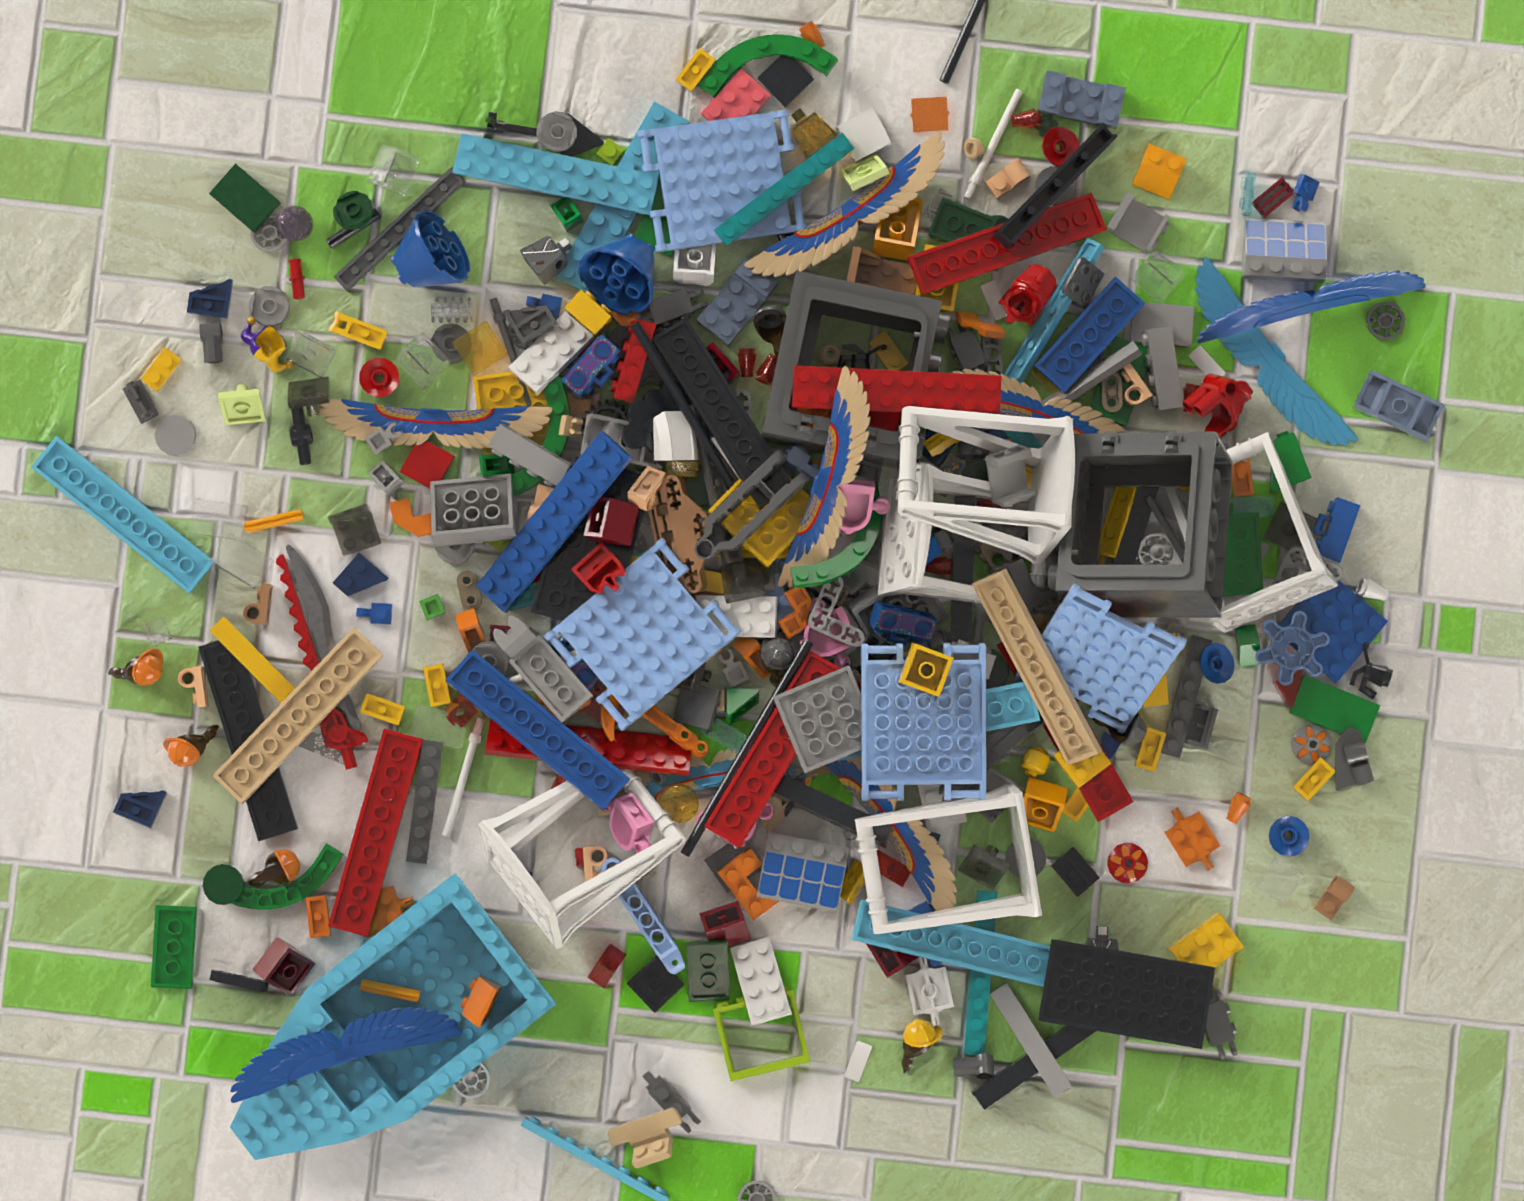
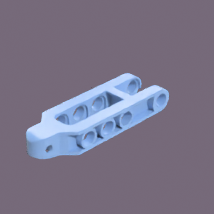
M616 857L606 859L603 862L602 871L608 870L610 862L619 864L622 861ZM635 882L618 897L668 972L677 974L686 968L680 950ZM632 897H638L641 900L640 907L635 908L631 905L630 900ZM643 914H649L652 917L651 924L646 925L642 922ZM655 931H660L663 934L664 939L657 942L653 939ZM677 960L678 964L674 965L672 961Z

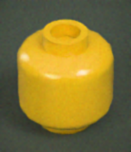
M1036 746L1032 747V749H1027L1020 764L1021 768L1025 771L1024 774L1032 778L1043 776L1050 763V757L1047 755L1048 752Z

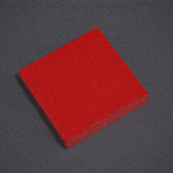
M427 440L420 445L415 443L399 472L430 489L431 481H441L455 456Z

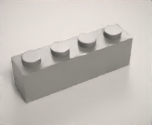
M1166 326L1143 330L1144 334L1141 338L1143 347H1146L1147 351L1145 364L1150 370L1148 384L1153 390V395L1151 396L1152 406L1158 411L1183 407L1172 327Z
M505 424L498 426L488 444L494 454L500 457L505 455L510 458L509 462L517 467L522 465L527 468L526 472L534 477L539 475L545 479V484L553 488L555 485H558L573 466L570 462Z

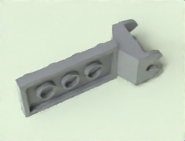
M508 617V625L511 629L507 631V634L502 630L494 629L495 641L511 658L509 663L555 716L564 723L588 702L593 695L540 634L536 636L518 618Z

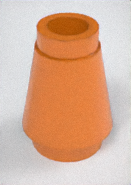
M813 21L799 29L801 32L800 36L803 39L811 41L821 48L826 46L817 24H814Z
M1236 792L1235 796H1232L1226 819L1237 824L1250 807L1251 798Z

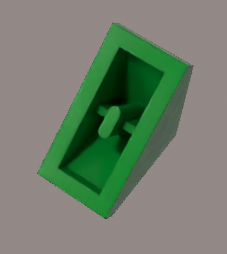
M563 197L550 205L566 232L584 222L582 215L571 199Z
M496 454L479 455L481 476L515 474L514 465L509 462L510 458L502 455V457Z
M1243 625L1235 628L1239 667L1260 665L1255 659L1256 652L1260 650V640L1256 625Z
M727 688V725H732L759 703V691L757 689Z

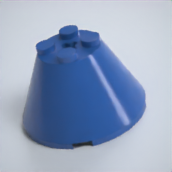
M422 210L415 216L395 254L391 256V261L399 272L398 278L403 284L408 283L412 287L462 283L469 278L467 273L470 272V262L466 250L454 230L450 232L443 224L445 220L430 210Z
M627 234L623 238L587 252L579 262V279L581 282L584 281L588 291L596 298L597 302L600 305L604 304L609 310L627 315L630 312L641 313L650 305L653 298L654 247L632 234Z

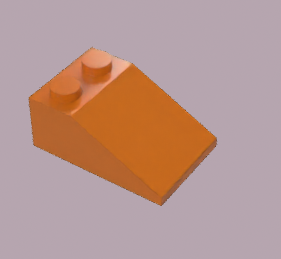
M482 975L478 979L474 978L469 987L472 992L469 998L465 996L460 1006L463 1009L461 1014L475 1026L481 1027L486 1022L503 985Z

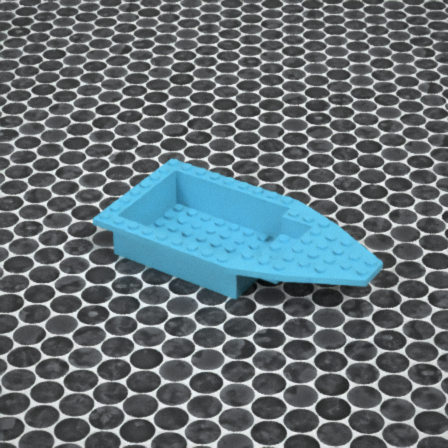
M454 873L310 985L271 1041L268 1049H275V1044L286 1042L287 1039H298L299 1035L310 1036L309 1033H320L321 1030H326L341 1040L344 1029L351 1021L355 1023L362 1017L365 1020L371 1014L376 1016L382 1011L388 1012L395 1008H399L398 1012L408 1007H413L414 1009L426 1007V1011L438 1010V1014L449 1015L447 1019L458 1022V1025L454 1027L461 1029L463 1033L440 1040L439 1042L388 1050L333 1065L259 1096L245 1099L242 1101L230 1128L254 1160L347 1142L409 1120L557 1003L460 877ZM482 975L503 986L486 1022L481 1027H477L461 1014L463 1009L460 1006L465 996L469 998L472 992L469 989L474 978L478 979ZM362 979L419 990L420 999L418 1002H412L360 990V983Z

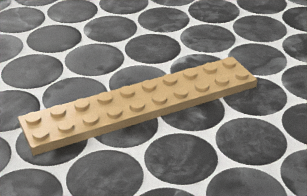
M1005 568L972 583L1067 765L1099 754L1102 749L1007 569Z
M353 627L214 773L213 777L241 804H244L384 655Z

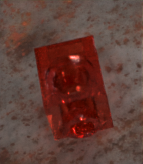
M461 694L444 709L448 713L446 716L448 721L453 726L457 723L460 728L479 713L476 707ZM464 708V713L456 716L457 710Z

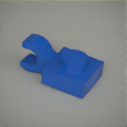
M1300 174L1293 191L1297 198L1293 203L1292 209L1298 212L1300 210L1306 212L1309 206L1308 201H1313L1320 182L1305 174Z
M542 294V299L527 296L526 306L536 308L537 306L547 305L554 318H559L562 297Z
M372 603L371 609L357 608L356 616L371 617V624L391 625L392 604Z

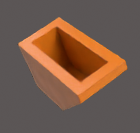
M474 608L455 614L459 632L469 653L476 645L486 641L480 621Z
M741 637L733 644V647L763 680L770 674L762 663V646L754 638Z

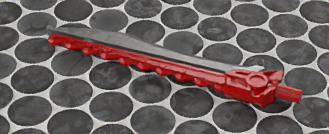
M287 545L286 550L297 582L293 583L284 554L276 558L275 564L284 570L280 576V581L289 587L285 591L284 597L293 603V606L289 609V614L298 621L294 624L293 630L302 636V639L298 642V647L307 654L303 657L302 664L312 671L319 664V660L296 591L300 590L322 660L335 647L330 611L325 596L310 568L291 545ZM348 693L337 706L346 712L352 727L349 728L344 713L335 708L319 724L325 747L341 751L346 770L358 767L352 747L368 742L365 733L359 731L362 725Z

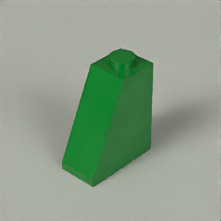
M1288 431L1277 434V439L1272 442L1291 486L1312 478L1295 433L1289 434ZM1271 466L1269 491L1274 493L1281 489Z

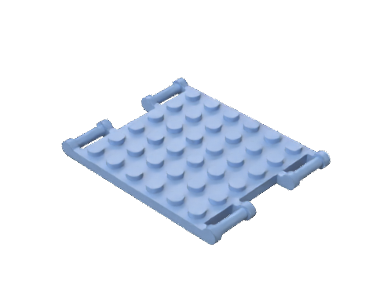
M789 110L637 131L644 161L642 166L643 172L659 170L664 200V210L650 211L657 243L655 245L656 252L723 243L714 232V229L783 178L779 153L795 150L794 144L791 141L788 122ZM774 119H780L784 142L782 146H778ZM648 137H654L658 162L656 164H652ZM800 190L791 197L793 199L797 225L791 226L786 201L734 241L794 233L807 227V224L804 223L800 198L802 191ZM665 216L670 238L669 244L664 242L661 217Z
M664 538L658 540L654 546L625 569L626 574L623 577L618 576L615 578L620 590L615 592L606 585L602 594L596 593L544 636V639L547 642L550 641L565 659L569 669L583 659L608 688L596 698V701L605 707L619 724L618 727L621 731L630 726L742 632L738 626L735 627L719 608V603L716 600L712 601L702 610L681 585L678 579L689 568L686 564L683 565L666 545L667 541ZM659 550L677 569L674 574L670 572L656 555ZM711 612L726 627L729 634L724 636L708 617ZM560 632L578 652L575 656H572L556 637ZM613 695L630 716L627 719H624L608 698Z
M1073 584L1041 633V636L1073 696L1091 705L1086 716L1118 729L1117 732L1124 734L1132 719L1179 652L1184 648L1187 639L1179 638L1160 629L1151 621H1148L1146 626L1142 628L1108 611L1112 604L1111 601L1107 599L1104 601L1080 589V586ZM1017 671L1013 680L1018 683L1023 682ZM1098 709L1101 710V711H1103V712H1105V713H1107V714H1109V715H1111V716H1113V717H1115V718H1117V719H1119V720H1121L1122 722H1120V721H1118V720H1116V719H1114V718H1112V717H1110V716H1108V715H1106V714H1104V713L1098 711Z
M896 643V646H868V644H861L862 801H868V799H897V801H903L904 785L944 784V801L951 800V798H979V800H986L985 643H979L978 645L943 644V654L951 657V654L978 653L979 660H953L939 697L898 682L906 661L903 660V643ZM868 654H896V660H868ZM951 784H979V790H951ZM869 785H897V790L869 791Z

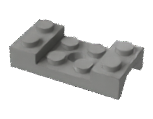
M593 413L587 415L580 455L583 454L600 431H604L632 457L628 464L636 465L638 468L643 469L650 466L657 470H662L661 461H654V454L648 452L645 447L635 450L626 448L621 444L622 431L630 424L629 421Z

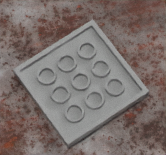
M850 666L773 696L804 773L861 750V692Z

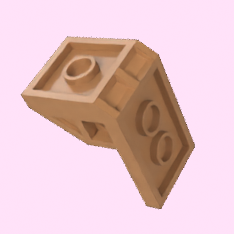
M853 246L847 281L914 295L917 282L910 264L881 259L880 255Z

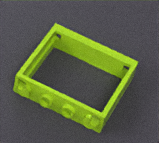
M788 986L784 987L786 996L789 997L802 1054L748 1068L734 1070L721 1013L747 1007L744 997L737 998V1003L729 1004L728 1001L717 1003V1007L713 1008L730 1082L810 1062L793 989L789 990Z

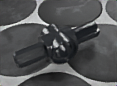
M293 406L291 412L294 426H291L289 429L292 446L297 447L299 464L302 466L311 464L309 445L313 443L311 426L305 423L303 406Z

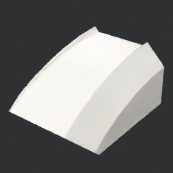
M716 244L675 250L673 281L680 285L708 286L714 283Z
M664 411L654 417V461L698 460L696 435L681 411Z

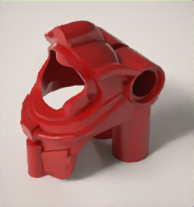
M1038 264L1029 265L1013 281L1011 287L998 301V304L1003 305L1007 313L1005 318L1007 324H1013L1015 321L1026 322L1031 327L1058 287L1055 276L1048 268Z
M1209 373L1204 377L1201 386L1186 398L1182 405L1190 414L1193 415L1196 412L1202 418L1212 411V418L1205 427L1204 432H1217L1221 439L1227 434V431L1231 432L1237 427L1239 415L1243 411L1244 404L1252 399L1253 390L1246 381H1236Z

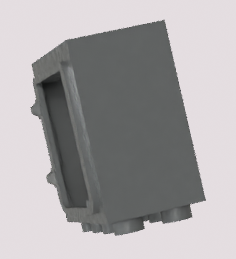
M796 271L762 431L764 440L784 446L800 445L808 451L824 454L831 419L800 413L796 408H792L794 365L811 366L822 315L914 334V340L907 371L939 372L942 354L931 351L933 342L944 343L949 325L950 314L940 312L942 301ZM902 413L895 432L867 427L866 431H869V436L872 437H868L865 442L867 446L864 452L861 453L864 454L862 460L899 469L900 443L898 439L901 436L899 426L901 425ZM801 422H805V423H809V424H814V425H813V429H812L811 427H808L806 424L801 423ZM917 434L919 443L917 444L916 463H919L926 434Z
M1172 430L1164 433H1114L1109 431L1102 434H1074L1075 476L1071 528L1053 549L1054 551H1059L1058 565H1050L1048 570L1049 588L1058 593L1060 603L1072 585L1076 584L1080 586V589L1104 601L1106 599L1111 601L1112 604L1108 611L1120 617L1221 618L1233 461L1217 432H1177ZM1190 486L1185 555L1182 564L1098 565L1105 487Z

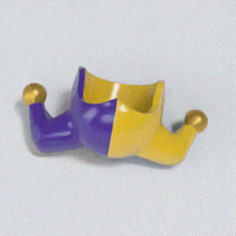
M249 317L240 337L250 346L252 355L257 360L265 362L269 369L275 373L285 369H292L294 366L292 361H287L285 364L278 362V356L287 348L282 335L273 327L266 325L256 334L252 333V325L256 323V319Z

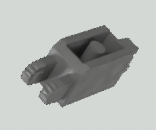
M649 1070L642 1076L649 1084L646 1087L649 1091L648 1093L663 1110L673 1107L677 1109L681 1118L688 1114L697 1125L701 1123L700 1119L691 1110L692 1107L665 1078H662L660 1075L656 1078ZM682 1119V1124L679 1125L689 1134L692 1131L691 1127Z

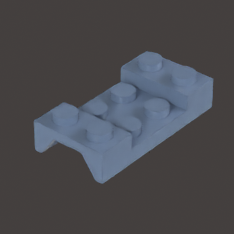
M1046 71L1037 113L1097 126L1104 122L1106 128L1116 130L1126 87L1108 83L1104 85L1066 76L1067 74Z
M748 257L734 272V275L711 304L697 318V323L711 331L728 347L779 284V281L772 276L763 277V273L753 274L752 270L754 268H746L744 264L750 260Z
M1371 370L1352 409L1369 417L1373 416L1426 443L1430 439L1432 429L1445 404Z
M800 445L786 446L783 452L788 458L783 464L799 474L802 471L814 483L820 467L811 462L810 464L808 463L811 458L807 454L808 450Z

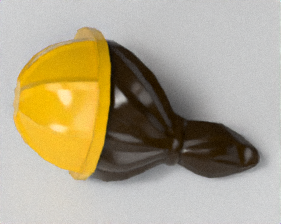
M923 1019L914 1020L906 1026L903 1033L904 1057L901 1062L904 1074L911 1070L914 1057L928 1051L932 1044L942 1038L943 1031L938 1025L933 1026L932 1023Z

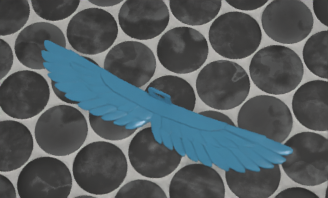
M1205 257L1203 259L1204 268L1199 265L1197 269L1199 276H1196L1195 279L1199 288L1196 287L1195 290L1201 298L1197 302L1205 311L1202 312L1203 316L1211 323H1215L1214 320L1224 317V313L1237 310L1238 307L1243 305L1224 276L1219 273L1209 258ZM1252 328L1222 339L1218 338V340L1225 343L1223 346L1226 349L1233 351L1231 355L1239 359L1240 364L1260 366L1257 381L1259 387L1263 388L1265 396L1269 394L1271 404L1273 406L1276 404L1278 412L1284 414L1285 419L1289 423H1292V420L1294 421L1295 426L1300 432L1304 430L1311 439L1316 437L1322 443H1326L1327 440L1334 446L1337 445V442L1341 445H1348L1347 439L1350 441L1358 440L1357 436L1344 423L1343 419L1285 362V354L1276 343L1272 342L1270 344L1259 328Z

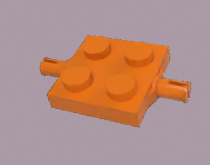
M1178 807L1175 808L1179 816H1177L1174 810L1171 811L1177 822L1172 828L1164 832L1185 867L1194 862L1201 861L1207 871L1210 868L1206 862H1208L1212 869L1215 866L1208 856L1212 851L1221 847L1200 811L1191 816L1183 817Z
M394 886L382 889L367 938L375 936L404 912L403 908L414 905L413 897L400 900Z

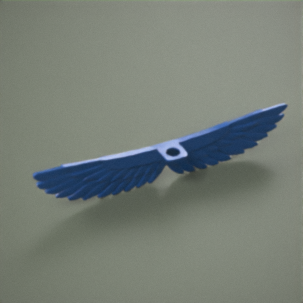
M1397 270L1389 273L1385 271L1376 275L1375 273H1369L1352 279L1349 277L1341 282L1338 280L1330 285L1329 283L1324 285L1316 293L1314 290L1286 293V296L1276 295L1274 298H1265L1263 301L1252 302L1251 306L1238 307L1237 310L1224 313V317L1215 319V323L1207 325L1206 329L1199 333L1200 337L1197 339V343L1218 338L1222 339L1252 328L1256 329L1271 323L1324 309L1370 301V299L1400 295L1404 292L1425 288L1426 285L1423 283L1424 279L1418 277L1417 274H1410V272L1400 273Z
M408 1007L398 1012L399 1008H395L388 1012L382 1011L376 1016L371 1014L365 1020L362 1017L355 1023L351 1021L344 1029L341 1040L326 1030H321L320 1033H309L310 1036L299 1035L298 1039L291 1038L287 1039L286 1042L277 1043L274 1045L275 1049L264 1050L261 1052L263 1055L250 1059L252 1064L241 1069L243 1073L234 1079L239 1082L231 1087L230 1092H236L231 1098V1103L259 1096L333 1065L388 1050L439 1042L443 1039L461 1035L463 1032L461 1029L454 1027L458 1025V1022L447 1019L449 1015L438 1014V1010L426 1011V1007L417 1009Z

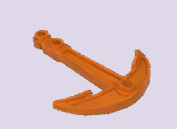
M612 695L608 699L617 709L619 702ZM600 704L602 727L606 736L612 742L615 740V719ZM652 706L642 715L646 720L668 734L670 739L683 749L691 751L695 758H704L708 753L709 747L706 742L699 741L694 733L682 724L676 723L657 706ZM681 734H687L688 738H682ZM697 746H703L704 750H698Z

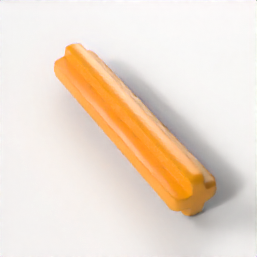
M299 509L247 521L244 523V529L247 533L298 522L304 520V514Z
M362 979L360 983V990L412 1002H418L420 999L419 990Z

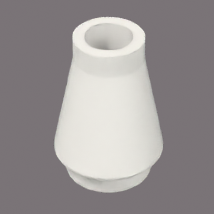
M1361 578L1356 588V593L1360 594V597L1382 601L1386 600L1389 592L1388 589L1383 588L1369 578Z

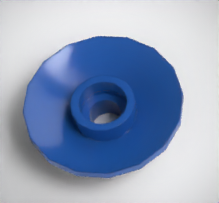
M1218 643L1210 644L1204 648L1199 661L1201 672L1212 683H1225L1233 675L1235 667L1234 658L1230 650Z
M1284 816L1277 819L1270 827L1268 835L1272 848L1280 855L1288 857L1296 856L1303 852L1310 838L1306 824L1293 816ZM1285 833H1291L1290 840L1285 839Z

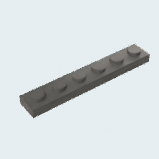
M1195 635L1191 637L1165 731L1166 737L1161 750L1162 754L1176 758L1181 756L1203 677L1199 663L1200 655L1204 648L1212 644L1213 640Z
M422 741L406 857L407 862L427 864L444 742Z

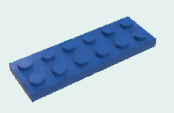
M1115 276L1034 367L1064 394L1146 303Z

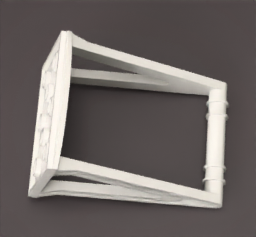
M907 406L902 409L901 425L899 426L901 436L898 439L900 443L899 479L897 480L899 488L896 492L898 497L897 512L900 515L1019 554L1031 561L1032 564L1041 565L1071 528L1075 476L1073 418L1065 416L1042 419ZM919 426L995 453L1019 444L970 427L1052 434L1042 448H1031L1032 456L1024 459V463L1033 466L1030 489L1036 490L1038 494L1030 497L1028 511L915 501L917 497L915 487L918 484L916 480L917 444L919 443V437L917 436L920 431ZM969 521L1028 526V541Z
M1268 432L1253 439L1248 438V441L1244 443H1236L1237 446L1227 449V452L1233 464L1240 461L1245 462L1247 458L1254 455L1257 457L1259 453L1266 451L1312 571L1262 589L1227 606L1223 599L1221 618L1209 619L1213 625L1224 633L1338 586L1336 578L1324 564ZM1181 486L1165 487L1186 542L1188 514L1177 491V488Z
M928 463L916 465V480L918 484L915 487L917 492L915 501L933 502V492L959 496H976V498L992 500L990 484L987 481L943 472ZM899 471L888 474L886 498L890 501V510L882 515L878 595L905 594L981 603L975 589L971 585L923 576L928 557L932 525L900 515L897 512L898 497L896 492L899 488L897 486ZM1028 500V501H1025V502H1016V503L1028 504V503H1029V500ZM1045 560L1041 565L1031 563V573H1029L1031 580L1038 588L1045 590L1048 578ZM1036 606L1034 610H1044V607L1038 608Z
M619 769L630 778L629 782L624 786L625 792L634 793L654 820L653 827H657L660 836H664L665 839L550 902L514 853L585 796L566 781L502 816L488 820L484 819L478 824L487 860L556 950L563 947L564 943L576 929L669 856L686 840L685 836L677 828V823L669 818L670 814L661 808L641 783V778L634 774V770ZM551 806L507 842L498 834ZM608 886L558 926L557 918L568 907Z
M1013 783L1004 784L995 790L986 792V800H979V798H956L855 819L856 841L859 843L858 853L861 855L868 897L866 902L869 903L870 910L868 914L871 915L874 934L1014 915L1042 916L1023 793ZM1007 807L1021 894L888 921V908H886L885 904L886 896L883 892L877 856L878 847L875 844L876 835H874L873 826Z

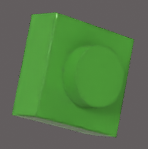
M439 594L419 601L426 620L446 613Z

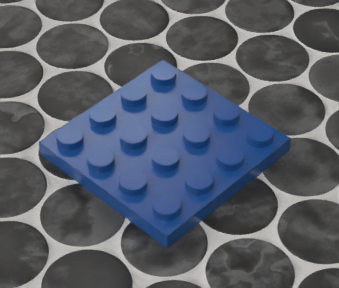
M1340 580L1337 581V587L1296 603L1278 624L1281 627L1289 626L1292 621V615L1297 611H1302L1307 616L1305 628L1308 633L1317 634L1325 632L1329 635V644L1318 648L1314 653V657L1322 665V673L1335 684L1361 655L1364 644L1366 642L1370 644L1388 622V620ZM1289 643V644H1288V645L1291 646L1295 651H1298V647H1297L1296 644H1294V643Z

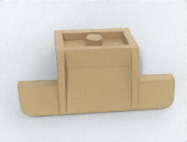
M671 1107L613 1127L608 1131V1137L612 1147L630 1142L634 1148L632 1165L637 1169L672 1156L673 1137L668 1128L682 1124V1118L677 1109Z

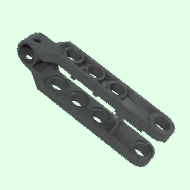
M781 449L771 455L705 519L704 535L697 541L694 548L695 554L700 559L708 561L715 558L721 551L738 550L808 482L809 478L800 471V474L789 484L786 483L776 494L764 483L788 458ZM759 488L769 499L770 503L759 513L756 512L754 514L755 517L745 527L742 526L740 528L741 531L730 541H726L718 533V526Z

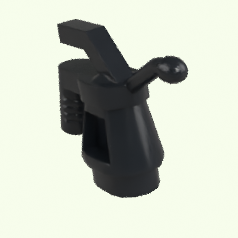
M843 344L842 349H854L858 353L840 355L837 367L843 368L847 360H852L851 368L871 369L869 356L879 349H887V345H879L865 353L856 344Z
M1366 642L1363 649L1366 665L1353 671L1349 685L1354 686L1357 675L1363 672L1358 691L1374 699L1377 692L1366 686L1367 681L1379 687H1388L1393 670L1388 669V666L1370 663L1367 652L1369 643Z

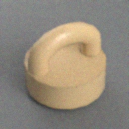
M970 138L964 143V152L967 157L974 159L984 155L985 148L978 138Z

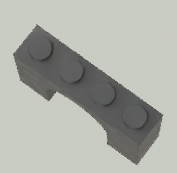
M1052 550L1045 559L1048 570L1050 565H1058L1059 551ZM1023 558L996 568L997 572L1005 568L1007 569L1029 613L1034 612V607L1036 606L1042 608L1049 605V600L1051 599L1052 601L1059 600L1058 593L1055 590H1050L1049 585H1047L1045 590H1042L1033 583Z

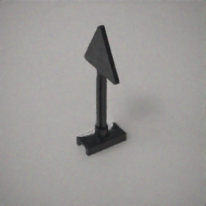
M489 112L486 116L485 122L491 123H487L488 128H486L483 138L491 139L495 132L502 134L508 132L537 137V128L506 124L505 121H498L497 113ZM566 113L573 119L576 125L577 138L571 147L566 151L560 152L561 155L573 157L604 144L602 139L569 113Z

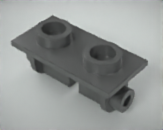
M140 379L126 384L123 391L141 424L159 415Z

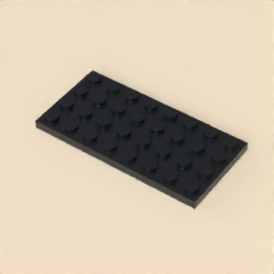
M575 456L574 463L579 459L578 456ZM623 469L601 497L628 503V491L640 477L641 473ZM640 508L638 509L631 546L603 543L621 562L624 570L630 565L645 510ZM588 514L543 568L531 613L563 621L596 594V592L590 591L571 570L600 544L584 536Z
M1051 939L1038 1021L1202 1049L1215 967Z

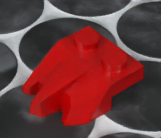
M602 542L571 569L590 591L602 594L606 585L615 592L620 590L615 578L618 576L623 577L626 574L621 562Z

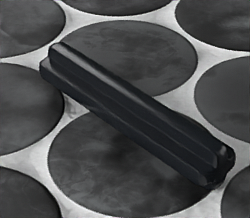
M374 208L372 218L368 224L356 230L341 229L327 238L328 245L334 249L379 220L381 215Z

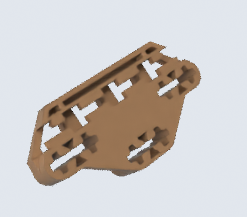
M669 475L655 492V502L650 511H648L654 541L656 543L661 538H664L667 541L666 545L668 547V544L671 543L673 553L683 565L686 564L689 568L679 578V582L690 595L702 593L707 587L704 570L705 560L700 559L695 554L694 548L697 541L704 535V532L700 531V529H705V520L700 523L699 519L702 517L706 519L710 514L689 498L686 481L683 477ZM675 481H677V485H675L673 488L672 484L675 483ZM659 494H661L662 503H666L665 505L659 506ZM681 501V505L676 507V504ZM664 515H665V518H666V523H667L668 531H672V532L666 533V534H665L666 531H665V526H664L663 517H662V516H664ZM659 550L657 556L670 572L674 574V571H677V569ZM694 561V565L689 567V563ZM697 572L698 574L693 576L688 575V573ZM698 581V585L692 587V583Z

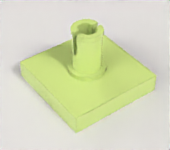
M876 153L839 170L842 178L852 191L863 186L867 188L875 180L889 174L887 166Z
M241 384L236 387V391L218 393L225 425L266 421L259 389L248 390L247 385Z

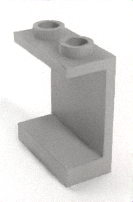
M1127 192L1106 229L1113 235L1148 254L1150 249L1154 251L1160 242L1157 239L1160 232L1164 234L1170 225L1167 222L1170 216L1166 214L1164 217L1134 200V195Z
M1016 445L985 457L992 503L1000 505L1002 508H1009L1016 502H1025L1030 500V497L1038 495L1036 490L1027 487L1024 459L1032 456L1031 448Z

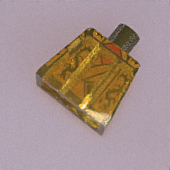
M800 108L791 115L797 123L792 128V134L805 160L838 136L815 112L807 117Z

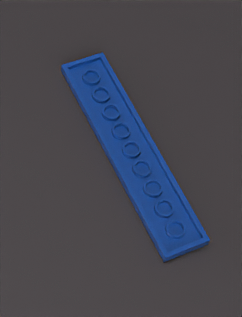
M600 431L477 583L476 587L502 612L507 613L632 460V457L604 431Z
M471 650L445 680L446 683L601 810L604 811L629 782L630 778L475 651Z

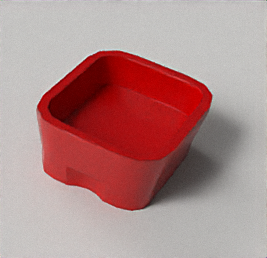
M869 411L867 417H871L868 427L894 432L898 427L901 413Z

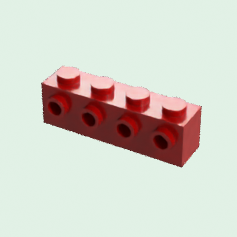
M635 317L634 322L631 321L627 333H630L628 341L624 342L622 352L625 354L623 360L618 362L616 372L619 374L617 380H613L610 390L613 392L614 398L631 403L634 402L647 354L630 325L639 321L650 341H652L656 327L654 322Z

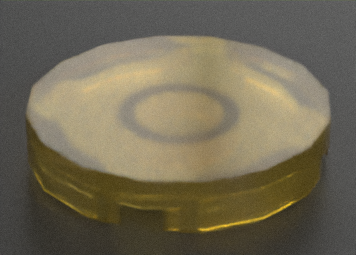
M674 784L667 787L658 799L661 808L670 814L669 818L678 823H685L691 820L698 812L699 798L690 786L684 784Z

